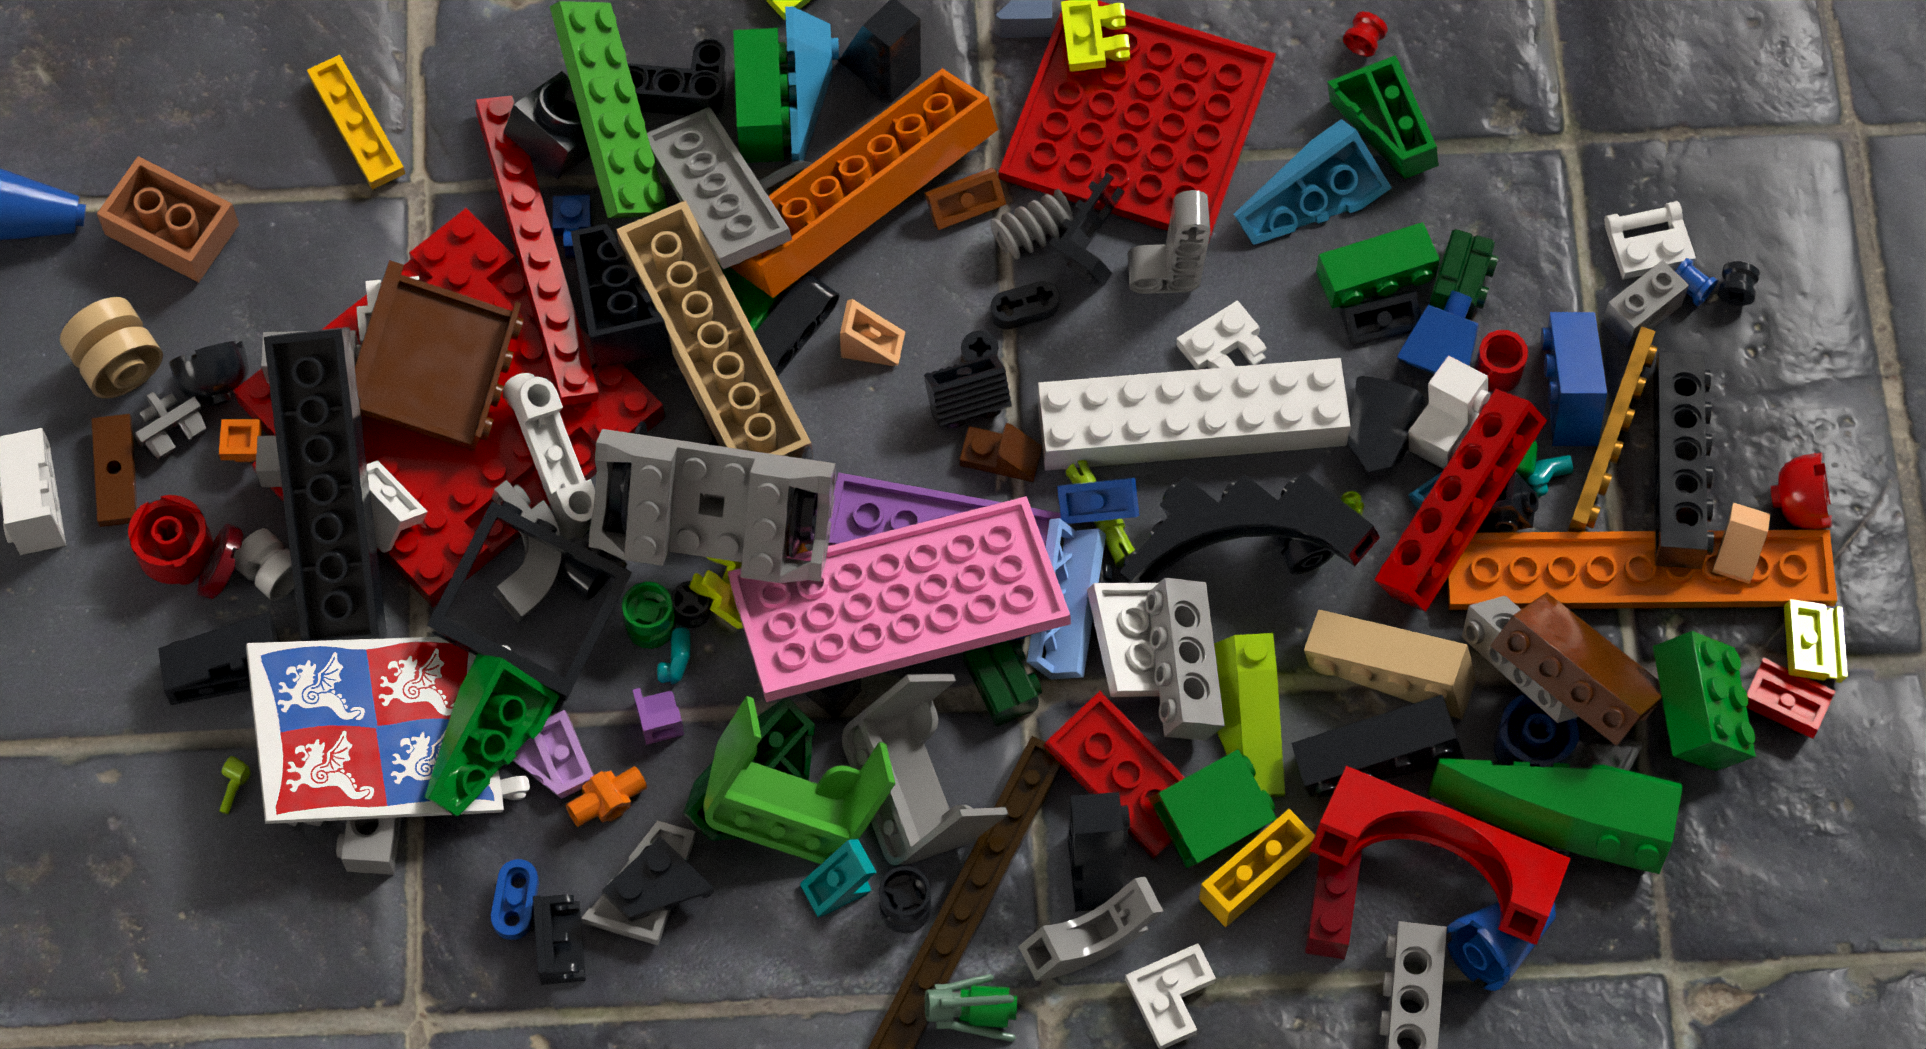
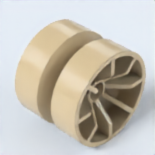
M121 297L102 299L85 307L68 321L60 335L61 346L73 364L80 369L81 376L93 394L99 398H114L136 389L157 371L163 359V352L150 332L143 328L141 319L129 301Z

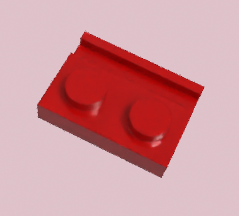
M1763 658L1747 691L1748 705L1746 708L1814 739L1836 691L1809 678L1791 676L1787 668Z

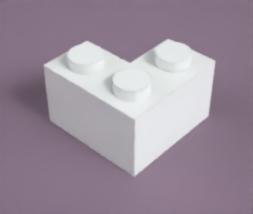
M1448 356L1428 383L1429 404L1408 431L1409 451L1444 469L1491 396L1488 392V376Z

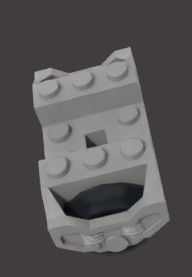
M640 421L634 433L607 429L601 430L596 442L595 451L597 473L589 547L602 549L623 560L661 566L664 564L668 551L742 562L741 578L767 582L821 581L830 539L831 522L829 518H832L835 495L833 493L836 482V463L813 460L810 446L805 447L802 458L648 436L647 424ZM610 513L621 516L622 529L626 534L607 531ZM814 541L811 561L790 559L795 558L801 543L812 544ZM788 549H789V556H790V558H787V550H788Z

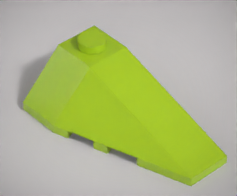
M1273 633L1233 635L1214 643L1225 725L1215 734H1218L1227 755L1239 749L1242 756L1245 755L1249 758L1255 768L1256 775L1254 778L1261 791L1265 790L1270 797L1285 796L1278 679Z

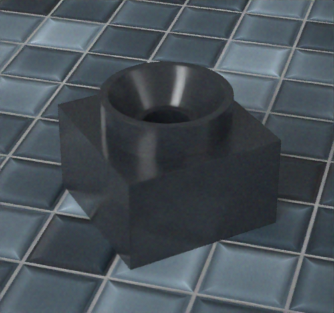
M563 71L513 105L503 133L556 179H559L590 156L569 77Z

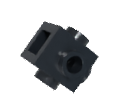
M1514 472L1485 519L1498 533H1514L1520 529L1533 528L1534 514L1538 510L1539 504L1536 492L1517 472Z

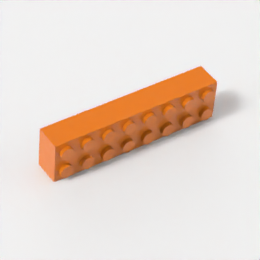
M942 68L770 194L768 197L789 227L792 240L746 259L739 264L732 265L730 268L774 298L998 131L989 97Z

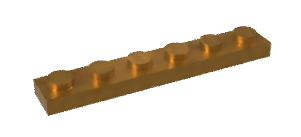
M1642 326L1640 328L1568 532H1584L1585 527L1594 528L1601 507L1594 505L1597 494L1605 496L1612 478V474L1606 473L1608 463L1617 464L1624 442L1617 440L1620 430L1628 432L1635 410L1628 408L1632 398L1640 399L1647 380L1640 376L1643 366L1651 368L1658 347L1651 345L1656 332Z

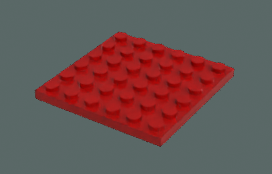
M1097 0L1098 6L1109 5V3ZM1125 8L1126 28L1111 30L1101 26L1103 38L1127 34L1130 44V59L1114 61L1110 58H1105L1106 68L1070 72L1061 11L998 171L999 179L1052 196L1054 191L1059 189L1068 201L1077 203L1078 200L1086 203L1092 194L1088 188L1091 181L1099 184L1105 174L1109 173L1114 177L1106 189L1110 197L1117 187L1125 192L1111 214L1166 231L1169 228L1174 197L1184 191H1201L1208 197L1210 242L1275 63L1276 53ZM1098 200L1094 209L1102 210L1105 205Z

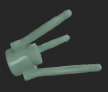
M992 974L977 976L950 984H934V989L926 990L927 1022H936V1029H952L1013 1042L1016 1039L1015 1035L953 1020V1017L961 1016V1007L997 1005L1014 1001L1012 995L961 998L960 993H953L961 989L970 988L971 985L978 986L991 982L994 979Z

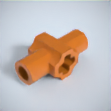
M635 766L616 777L611 770L607 772L601 771L590 777L582 786L583 795L567 803L566 809L578 827L597 816L602 823L606 821L611 822L622 816L631 807L630 798L646 790L647 784Z

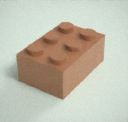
M139 156L97 212L98 219L106 236L198 283L239 226L232 203Z

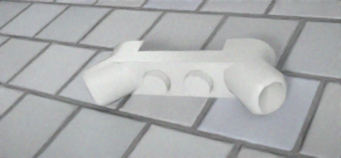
M530 373L518 374L505 383L503 398L516 414L554 513L560 536L568 540L572 536L581 539L591 526L595 500L593 483L591 479L586 481L559 413L563 406L554 385L549 380L535 377Z

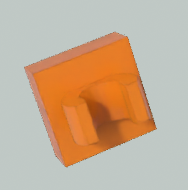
M221 419L219 444L221 460H235V462H251L256 460L257 436H261L262 432L260 419Z

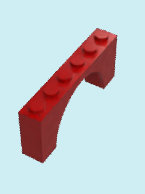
M1349 766L1345 767L1319 823L1309 850L1347 866L1354 855L1360 850L1384 840H1417L1445 848L1472 864L1492 886L1498 898L1501 912L1498 930L1534 945L1538 943L1571 859Z

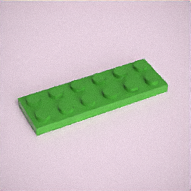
M559 1L549 6L607 217H647L668 208L611 3Z

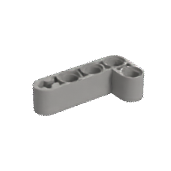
M1190 190L1181 192L1174 197L1166 245H1141L1133 247L1128 251L1130 290L1141 294L1178 293L1194 291L1200 286L1210 237L1208 197L1204 192Z

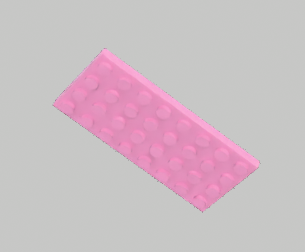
M1027 496L828 546L825 568L820 582L804 580L774 583L741 578V568L728 571L732 593L766 702L1071 624L1070 612ZM812 550L796 554L795 558L790 559L811 561Z

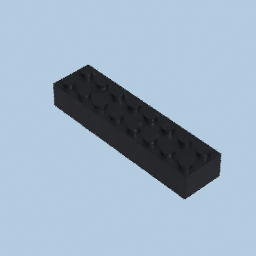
M350 327L264 337L301 641L383 639L387 636Z

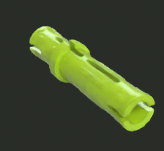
M1086 460L1077 461L1080 467L1079 472L1074 463L1065 471L1072 484L1096 482ZM1122 519L1093 521L1096 527L1106 534L1105 544L1114 558L1116 566L1123 567L1125 555L1128 557L1135 550L1124 531V521Z

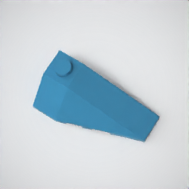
M790 6L785 7L791 146L792 162L805 159L833 75L832 60H839L838 38H831L830 23Z
M1341 119L1312 139L1233 215L1250 242L1255 245L1292 233L1296 228L1313 222L1319 224L1328 221L1329 217L1346 211L1352 213L1361 210L1392 187L1357 130Z

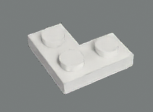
M1199 943L1125 976V981L1159 1049H1165L1196 1035L1197 1028L1182 997L1212 985L1216 980Z

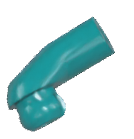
M1566 455L1542 459L1536 462L1534 473L1526 477L1525 482L1536 492L1537 497L1548 493L1547 482L1550 481L1551 477L1573 473L1571 456Z
M676 628L672 631L671 663L660 662L657 665V679L660 683L671 682V685L682 679L691 655V634L688 629Z

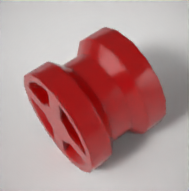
M1366 11L1358 12L1353 19V27L1346 30L1343 42L1353 53L1363 57H1372L1378 49L1377 42L1385 38L1388 27L1377 15Z

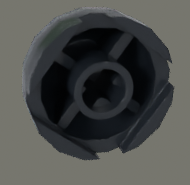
M229 341L195 350L196 354L192 355L189 361H186L183 354L169 362L172 376L178 389L186 397L192 398L195 396L197 401L208 400L210 406H217L231 401V393L245 382L249 368L242 341L237 344L235 341Z

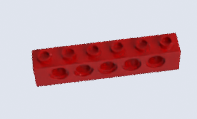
M1498 389L1494 390L1374 579L1393 599L1424 612L1427 611L1547 421L1530 401Z

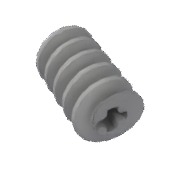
M1057 189L1054 191L1053 196L1049 194L1042 196L1040 203L1033 200L1028 203L1027 209L1020 206L1015 209L1014 215L1009 212L1003 214L1001 222L998 219H992L990 226L994 238L1002 251L1009 252L1017 260L1020 258V246H1023L1030 254L1034 252L1033 240H1036L1042 248L1047 246L1046 234L1059 240L1058 229L1062 228L1066 232L1067 229L1062 223L1066 218L1073 222V217L1066 197L1061 190Z

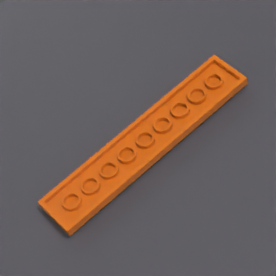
M1724 530L1710 531L1714 533L1712 555L1705 556L1702 569L1655 566V531L1475 533L1447 578L1449 610H1468L1469 605L1507 596L1520 609H1523L1546 592L1568 609L1784 607L1790 599L1835 606L1837 592L1830 530H1768L1750 584L1712 572Z

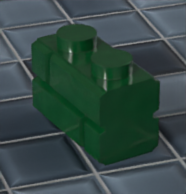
M1458 229L1452 230L1429 305L1444 310L1451 291H1456L1473 298L1465 319L1470 320L1473 318L1475 308L1483 309L1489 291L1488 287L1483 286L1485 276L1493 278L1499 256L1492 254L1495 246L1494 240L1478 235L1473 236L1471 233Z
M1017 639L963 652V661L995 726L999 727L1013 721L1016 717H1022L1036 711L1039 704L1038 695L1042 694V688L1034 672L1027 674L1022 664L1023 661H1026L1025 654Z

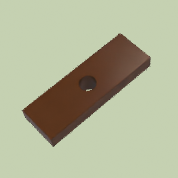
M122 414L92 418L97 522L100 527L129 524L133 514L138 509L131 415ZM115 470H120L117 474H112Z

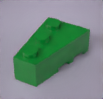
M1396 55L1327 81L1330 102L1404 179L1439 166L1437 146Z

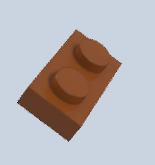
M993 167L924 193L934 227L938 230L1007 205L997 171Z

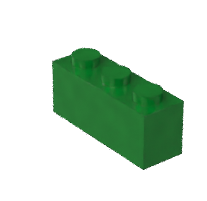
M1424 222L1321 253L1318 256L1316 273L1329 304L1334 309L1340 306L1347 307L1359 304L1364 299L1375 295L1380 297L1388 296L1396 292L1398 288L1411 284L1414 286L1426 284L1433 277H1436L1440 258Z

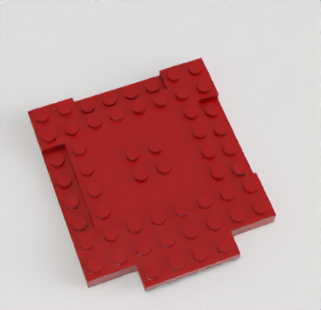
M465 208L409 252L411 260L404 264L401 275L407 277L419 276V281L512 311L515 302L521 303L517 317L524 319L517 341L510 339L507 350L514 352L507 374L500 372L497 383L505 386V383L510 378L518 374L530 373L535 377L545 378L554 385L522 271L516 263L515 256ZM367 294L322 330L350 327V331L355 330L360 345L357 307L368 306ZM580 328L599 391L598 399L593 402L564 405L559 413L584 478L587 481L597 473L595 464L596 442L602 429L634 433L636 427L642 421L647 424L648 432L663 420L665 415L663 404L622 363L598 368L590 338ZM261 368L233 391L238 404L251 418L260 419L262 429L269 436H276L270 386ZM503 391L497 407L490 405L487 417L494 420L487 441L480 439L475 451L363 416L366 464L378 460L428 511L422 523L400 531L390 551L383 553L377 547V553L380 552L432 608L439 603L492 501L495 502L491 498L495 488L507 480L512 487L518 485L524 490L531 501L528 504L531 509L544 500L552 511L516 414L505 402ZM255 461V462L252 464V467H253V470H254L255 473H256V461ZM270 487L284 502L282 487ZM496 520L465 581L521 536L520 532Z

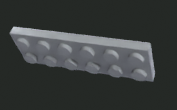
M710 107L647 133L656 163L681 202L686 200L722 269L739 264L746 259L792 240L789 227Z

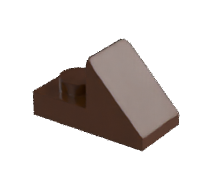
M1009 423L1005 424L1003 434L969 426L960 456V466L1034 482L1042 445Z

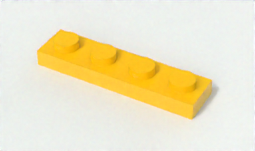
M341 55L307 69L312 84L371 189L373 190L405 175L401 161Z

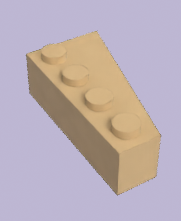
M1320 609L1317 612L1304 648L1309 667L1320 674L1334 675L1412 703L1443 695L1451 716L1461 720L1463 719L1476 681L1467 644Z

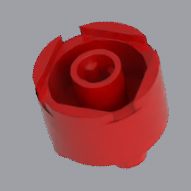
M178 495L160 496L161 499L150 504L149 502L144 503L133 514L128 526L130 545L141 569L150 578L166 584L187 585L192 583L203 571L212 549L213 537L203 514L194 502Z

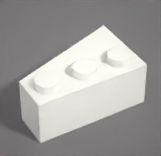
M38 428L0 436V503L3 508V527L7 542H14L20 555L66 546L51 448L43 429Z

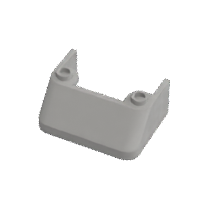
M953 674L906 675L852 719L843 730L842 746L852 768L861 770L879 741L887 745L896 784L871 820L883 855L892 865L912 864L967 845L1008 815L1006 807L973 809L969 805H955L949 809L924 743L934 735L938 726V715L932 700L956 681Z

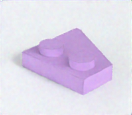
M565 710L548 717L541 732L534 739H528L515 752L517 756L512 760L561 799L581 790L590 777L594 776Z

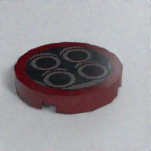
M227 523L217 534L207 563L200 574L197 588L198 595L212 600L223 591L235 567L236 559L233 558V548L239 550L242 546L243 532L241 528Z

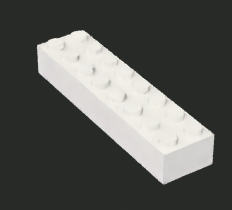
M1341 358L1038 383L1037 404L1045 471L1067 469L1073 463L1076 468H1080L1077 464L1079 460H1086L1089 467L1346 446L1351 427Z

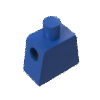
M1451 291L1444 310L1428 305L1397 357L1398 360L1432 374L1438 371L1448 356L1471 367L1479 325L1476 322L1465 319L1473 298L1456 291Z

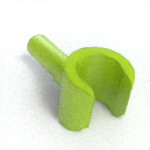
M230 756L227 759L221 772L222 775L230 779L219 812L229 814L239 786L243 785L250 777L248 765L235 756Z

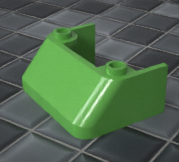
M746 696L717 742L703 809L706 823L715 830L822 864L847 840L859 839L895 786L896 783L887 745L879 741L861 770L849 766H836L829 769L822 776L818 784L754 763L752 760L757 753V745L762 738L754 698Z

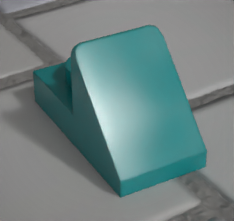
M859 839L847 840L808 875L800 885L817 917H822L867 895L871 891L868 880L877 872Z

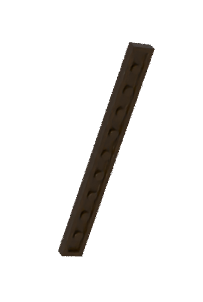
M1031 736L994 807H1006L1008 815L978 837L868 1049H916L929 1024L925 1016L926 990L934 989V984H950L1062 768V765L1043 746L1045 741Z

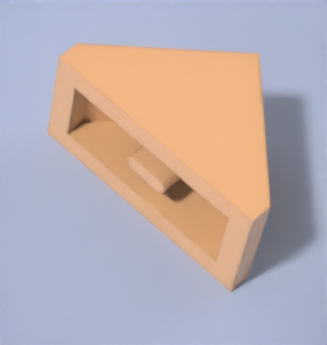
M853 299L847 300L840 331L841 358L888 366L898 365L905 331Z
M1737 503L1732 504L1713 567V573L1750 584L1768 533L1769 513Z

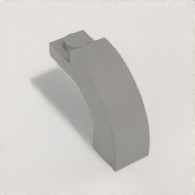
M506 480L494 489L491 498L495 503L500 505L502 501L509 502L523 511L522 517L534 523L539 518L558 528L555 517L544 500L531 509L528 506L531 501L520 486L515 485L512 487ZM521 532L525 547L523 564L517 571L499 584L493 593L517 623L531 614L544 600L557 576L561 560V552Z
M1146 877L1135 878L1096 909L1067 922L1042 926L1018 947L1036 981L1063 976L1106 958L1135 941L1148 931L1146 925L1160 915L1163 909Z

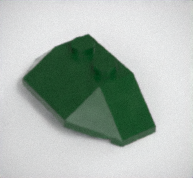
M785 697L757 716L762 739L757 745V753L752 762L809 780L812 736L814 735L815 724L789 697ZM712 761L693 783L683 814L710 841L742 839L715 830L706 823L703 804Z

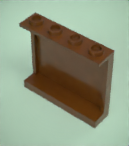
M389 260L355 364L360 414L475 451L480 439L487 441L494 419L487 417L490 405L497 407L504 385L497 382L500 372L507 374L514 352L507 349L510 339L517 341L524 319L517 317L521 303L515 302L512 311L401 275L404 265Z
M1547 592L1515 613L1490 645L1616 746L1634 724L1640 719L1642 721L1647 720L1662 701L1660 684L1656 677Z

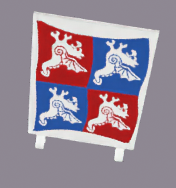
M439 637L247 643L246 652L265 824L452 815L425 798V794L459 688L476 658L475 655ZM498 770L490 778V784L461 814L503 812V798L509 800H522L525 798L526 792L530 789L528 777L515 776L500 780Z

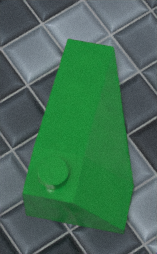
M477 654L459 688L425 798L452 815L459 816L490 784V778L504 764L509 765L517 756L515 752L528 739H534L541 732L560 695L503 658Z

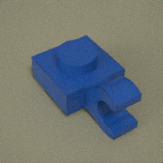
M590 195L553 196L554 236L563 235L565 257L575 258L571 231L591 227Z

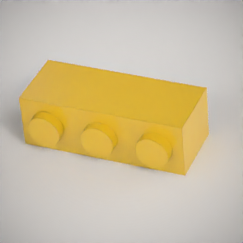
M1288 809L1201 884L1199 900L1226 928L1313 853L1309 850L1315 834Z

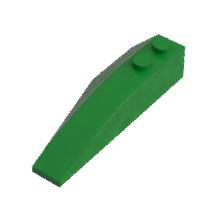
M1439 759L1428 788L1429 796L1505 830L1576 854L1655 874H1660L1672 845L1682 794V784L1608 765L1592 764L1591 769L1570 768L1569 763H1554L1553 767L1530 766V762L1513 761V765L1507 766L1493 765L1491 760Z

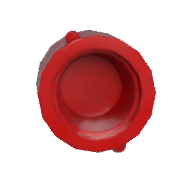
M1496 330L1488 333L1482 339L1474 369L1488 376V391L1494 392L1495 389L1508 392L1520 383L1528 358V347L1518 333L1509 330Z

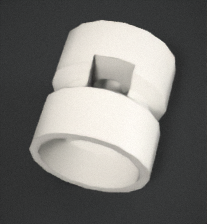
M262 528L250 534L242 542L241 548L236 550L233 557L236 559L235 568L248 580H255V586L270 600L277 601L294 589L290 549H283V543L268 529Z

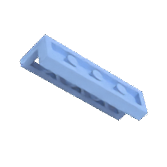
M1060 518L1050 519L1045 548L1054 572H1056L1058 583L1070 612L1071 624L1031 634L1027 663L1051 680L1084 677L1093 622L1087 589L1093 583H1099L1106 534L1099 528L1075 531ZM1061 536L1064 538L1063 551L1060 545ZM1044 644L1046 648L1045 659L1042 657Z

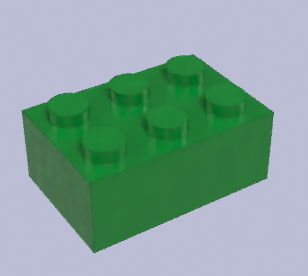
M778 28L733 30L739 152L746 163L784 161V147H791L786 42L778 41Z
M1694 631L1654 645L1653 651L1672 755L1714 771L1756 757L1753 744L1755 742V733L1749 723L1746 708L1748 697L1742 687L1739 671L1741 660L1735 651V647Z

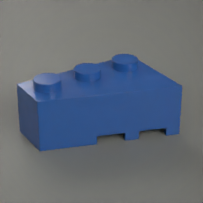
M1550 312L1548 327H1542L1540 343L1541 350H1546L1547 352L1544 358L1545 377H1548V403L1550 404L1552 446H1598L1607 389L1595 312Z

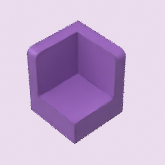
M640 688L633 689L634 701L646 745L684 735L682 719L672 691L643 698Z

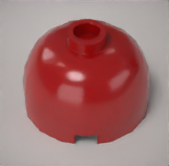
M1822 453L1807 454L1793 458L1784 464L1779 471L1778 485L1771 486L1773 508H1781L1785 519L1791 525L1801 529L1832 527V515L1828 516L1827 505H1831L1825 463H1822Z

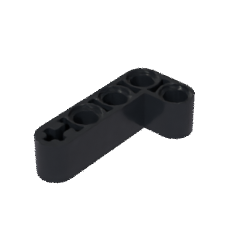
M703 39L695 45L691 69L628 64L634 86H640L635 89L641 112L690 115L710 107L716 115L723 107L728 73L726 51L724 45L716 39ZM707 60H715V61H717V62L712 63V64L704 63V62L707 61ZM666 89H676V91L670 93L663 92ZM702 92H712V94L710 95H700V93Z

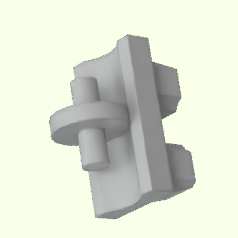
M151 392L146 395L151 406L139 414L144 422L149 421L155 416L159 418L137 431L135 439L141 448L146 445L148 450L158 460L164 458L176 450V446L166 433L172 428L179 425L188 441L193 440L206 431V426L199 413L201 405L194 396L170 412H167L166 409L178 403L174 395L171 393L159 400L156 394Z

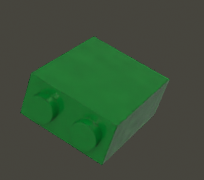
M1239 749L1149 798L1151 805L1186 868L1199 863L1277 819L1273 812L1275 811V805L1272 798L1265 790L1261 791L1254 778L1256 772L1252 762L1247 756H1242Z

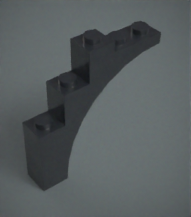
M1304 471L1297 479H1291L1284 486L1279 500L1243 474L1238 481L1234 480L1227 485L1219 503L1184 476L1179 483H1173L1165 491L1162 498L1163 501L1159 504L1167 515L1166 520L1159 521L1151 529L1146 543L1139 550H1134L1129 554L1120 573L1128 583H1150L1162 571L1186 555L1212 544L1242 537L1265 536L1307 542L1334 553L1355 567L1379 540L1380 536L1373 524Z

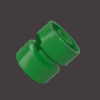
M656 582L635 584L628 589L622 602L627 635L634 644L641 648L654 649L661 647L670 641L671 633L676 626L670 593L665 587Z

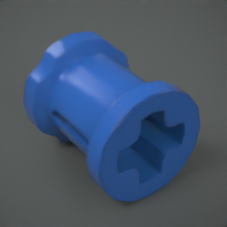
M1689 258L1682 261L1675 270L1689 285L1686 294L1693 298V304L1697 307L1708 298L1718 283V279L1714 276L1709 278L1695 268L1693 261Z

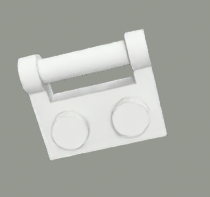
M1678 201L1666 203L1664 208L1620 217L1618 214L1605 216V229L1622 280L1643 276L1662 260L1672 269H1676L1686 258L1692 260L1694 265L1696 256ZM1668 222L1670 228L1669 230L1624 238L1622 232Z

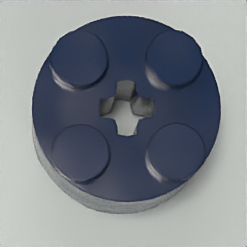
M1526 694L1520 695L1507 705L1502 714L1495 734V756L1502 765L1507 766L1513 765V761L1530 762V766L1553 767L1554 763H1569L1579 739L1577 718L1557 723ZM1536 735L1541 736V738L1536 739L1534 737Z

